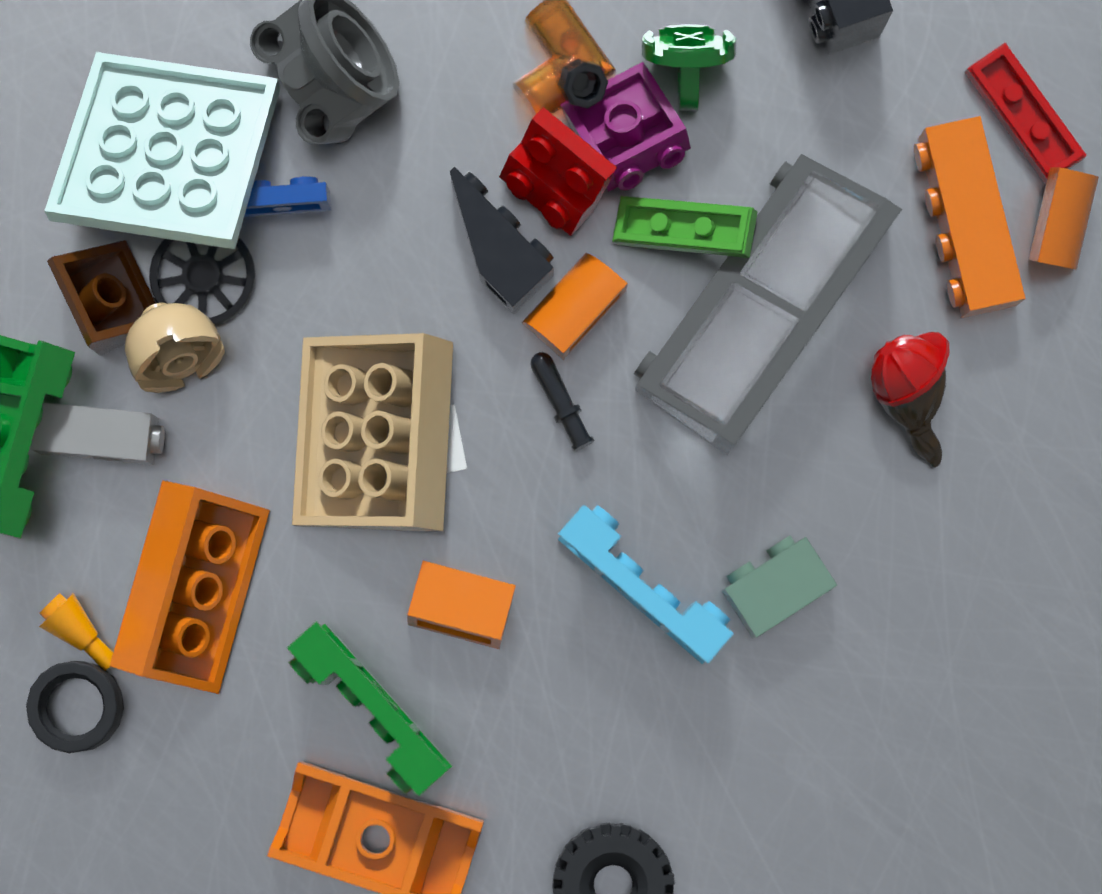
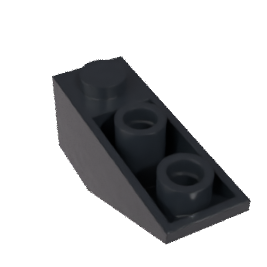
M454 166L449 171L451 182L480 280L514 314L554 276V267L550 264L554 257L536 238L529 243L517 229L521 226V223L504 205L496 209L484 197L488 190L473 173L469 171L464 176Z

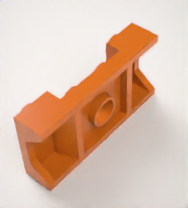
M301 761L297 764L292 790L267 857L380 894H461L484 820L441 806L437 807ZM371 825H380L389 833V846L381 853L370 852L363 845V832Z

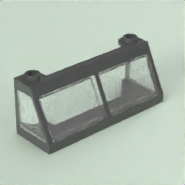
M803 154L799 156L793 166L785 161L770 182V185L776 190L757 215L750 258L728 256L659 354L655 355L649 351L634 372V375L640 378L635 388L638 393L726 455L736 445L902 211L901 208L887 198Z

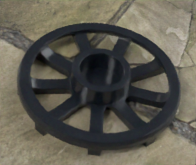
M239 237L236 243L238 250L220 261L214 258L218 249L216 246L209 245L207 253L200 255L195 243L186 242L191 258L185 261L166 250L175 240L164 239L153 255L149 271L150 287L157 303H167L159 288L184 284L185 290L174 303L185 304L193 294H196L198 296V310L207 316V296L213 294L227 310L220 315L209 318L214 326L227 322L240 314L239 312L251 297L256 281L253 258L249 249ZM161 257L180 267L182 274L158 279L157 273ZM244 258L246 278L223 274L224 268ZM221 284L244 287L241 296L234 305L220 290Z

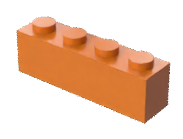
M981 116L925 128L918 138L919 143L914 144V156L918 170L920 172L926 171L930 188L925 189V201L929 215L931 217L937 216L941 234L936 235V246L941 262L948 261L952 279L947 281V291L952 307H959L961 318L1017 306L1026 298Z

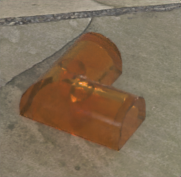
M544 0L526 16L525 24L550 58L513 83L514 89L533 116L543 107L552 114L562 109L561 104L566 102L558 87V82L563 67L579 58L596 63L601 66L606 78L616 73L615 67L568 0Z

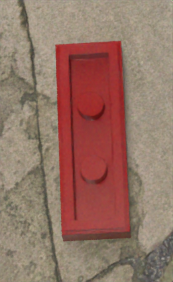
M1003 43L966 69L965 74L1045 185L1050 167L1070 169L1087 156L1006 43Z

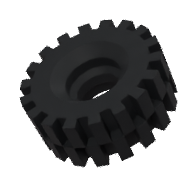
M608 822L601 823L593 828H586L565 845V849L559 855L555 864L553 894H596L594 880L597 873L604 867L611 865L620 866L630 874L632 879L630 894H674V874L665 852L647 833L628 824H610Z

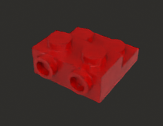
M543 107L531 119L521 143L509 154L499 178L506 183L516 198L527 200L541 211L551 227L564 230L568 235L572 236L594 212L617 167Z

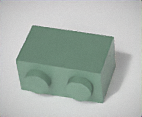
M789 535L766 550L771 559L755 569L749 561L726 576L731 585L723 589L722 592L752 639L759 637L838 586L807 537L795 543Z

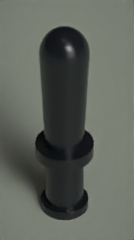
M545 352L536 353L531 359V369L557 413L554 416L556 423H562L573 444V451H578L590 445L595 440L593 436H589L578 414L582 410L579 404H573L554 360Z

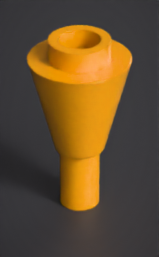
M59 593L39 612L45 619L39 627L78 650H84L106 671L110 667L113 651L97 637L96 629L75 594L72 593L66 599Z

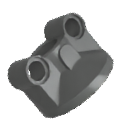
M299 0L275 20L263 21L257 24L252 31L250 47L254 56L263 63H275L277 65V72L282 85L300 106L296 116L298 134L309 144L342 143L352 136L357 124L397 96L400 82L392 55L372 22L349 0ZM280 34L283 39V46L281 48V51L278 46V38ZM325 114L327 115L329 120V127L327 131L323 126V118Z

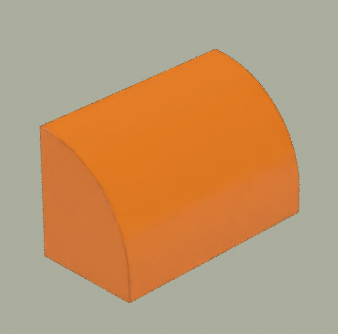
M1050 167L1029 260L1077 270L1099 179L1098 176L1060 167Z
M585 253L522 323L564 360L627 290L628 283L602 261L591 254Z
M422 561L407 614L408 625L500 649L516 585Z

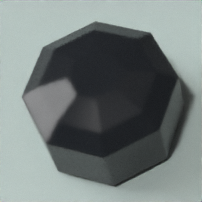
M579 58L563 67L558 82V87L567 102L587 109L603 100L608 85V80L601 66Z

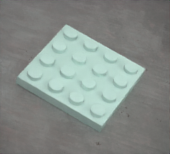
M96 52L45 208L48 220L235 249L280 92L278 78Z

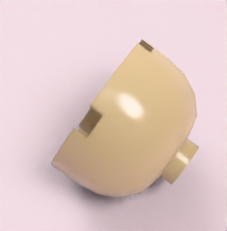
M156 303L146 308L131 326L125 341V354L132 377L145 392L161 393L185 387L182 378L188 377L195 372L199 379L203 378L220 363L225 353L220 335L209 317L192 305L179 303Z

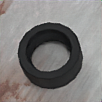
M82 661L58 663L42 672L31 686L26 703L28 724L37 739L53 750L66 753L93 750L108 741L119 727L124 710L122 692L113 676L98 665ZM73 678L87 680L96 686L102 696L104 707L101 719L97 725L89 732L76 736L64 734L55 728L48 717L47 710L49 696L54 688L63 681Z

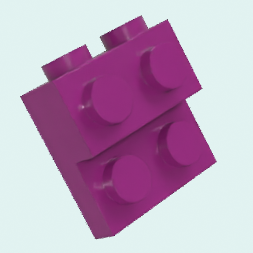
M644 62L608 79L603 100L588 109L572 105L567 101L561 104L563 114L573 131L617 167L606 188L608 192L617 187L623 191L636 187L643 180L644 173L659 165L664 169L678 165L684 159L685 152L691 149L687 128Z

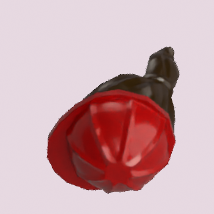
M927 332L916 337L902 335L892 341H886L885 345L875 353L871 372L873 392L886 413L906 428L907 434L911 437V444L915 452L927 460L932 467L936 468L941 463L942 449L937 436L931 428V420L941 405L946 388L945 367L950 353L949 341L939 332Z

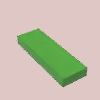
M620 196L612 242L620 246L750 258L758 211L753 207Z

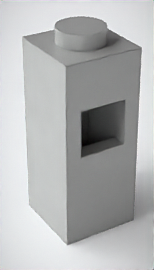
M43 403L42 419L35 429L31 444V450L41 455L154 465L155 454H161L163 451L165 430L164 426H158L159 418L152 413Z

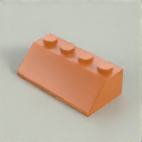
M162 480L110 666L142 677L219 694L270 510L197 487Z

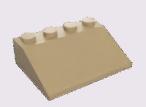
M425 333L303 337L292 525L396 531L444 530L453 359L452 341Z

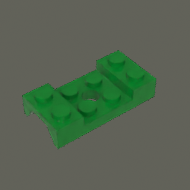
M0 335V533L21 539L24 527L31 517V503L34 491L18 486L21 476L25 473L29 464L28 452L35 429L42 419L44 397L62 398L64 389L72 377L71 365L75 352L38 340L37 344H31Z
M316 621L287 647L294 656L288 663L307 684L317 682L319 685H329L339 676L341 681L336 687L354 707H360L364 704L374 716L368 722L369 725L385 743L389 744L396 740L400 745L386 758V761L392 766L386 773L405 795L413 790L419 797L452 767L447 759L326 624L321 626Z

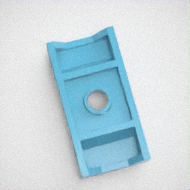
M583 505L558 533L560 536L558 541L701 664L706 662L708 664L734 634L726 627L731 619L710 601L704 603L703 606L695 601L682 614L679 613L676 608L681 602L660 584L654 589L650 588L639 578L644 570L625 553L621 552L617 557L610 553L621 538L615 531L619 523L599 505L593 511Z

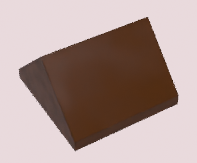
M126 240L53 256L47 260L87 346L100 356L125 345L126 336L134 322L142 315L146 308L156 304Z

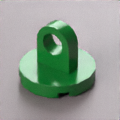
M706 25L665 26L659 29V36L654 37V33L648 31L642 38V56L646 61L657 65L678 67L679 110H698L700 67L725 64L733 60L736 55V37L727 30L723 31V37L715 36V28H709Z

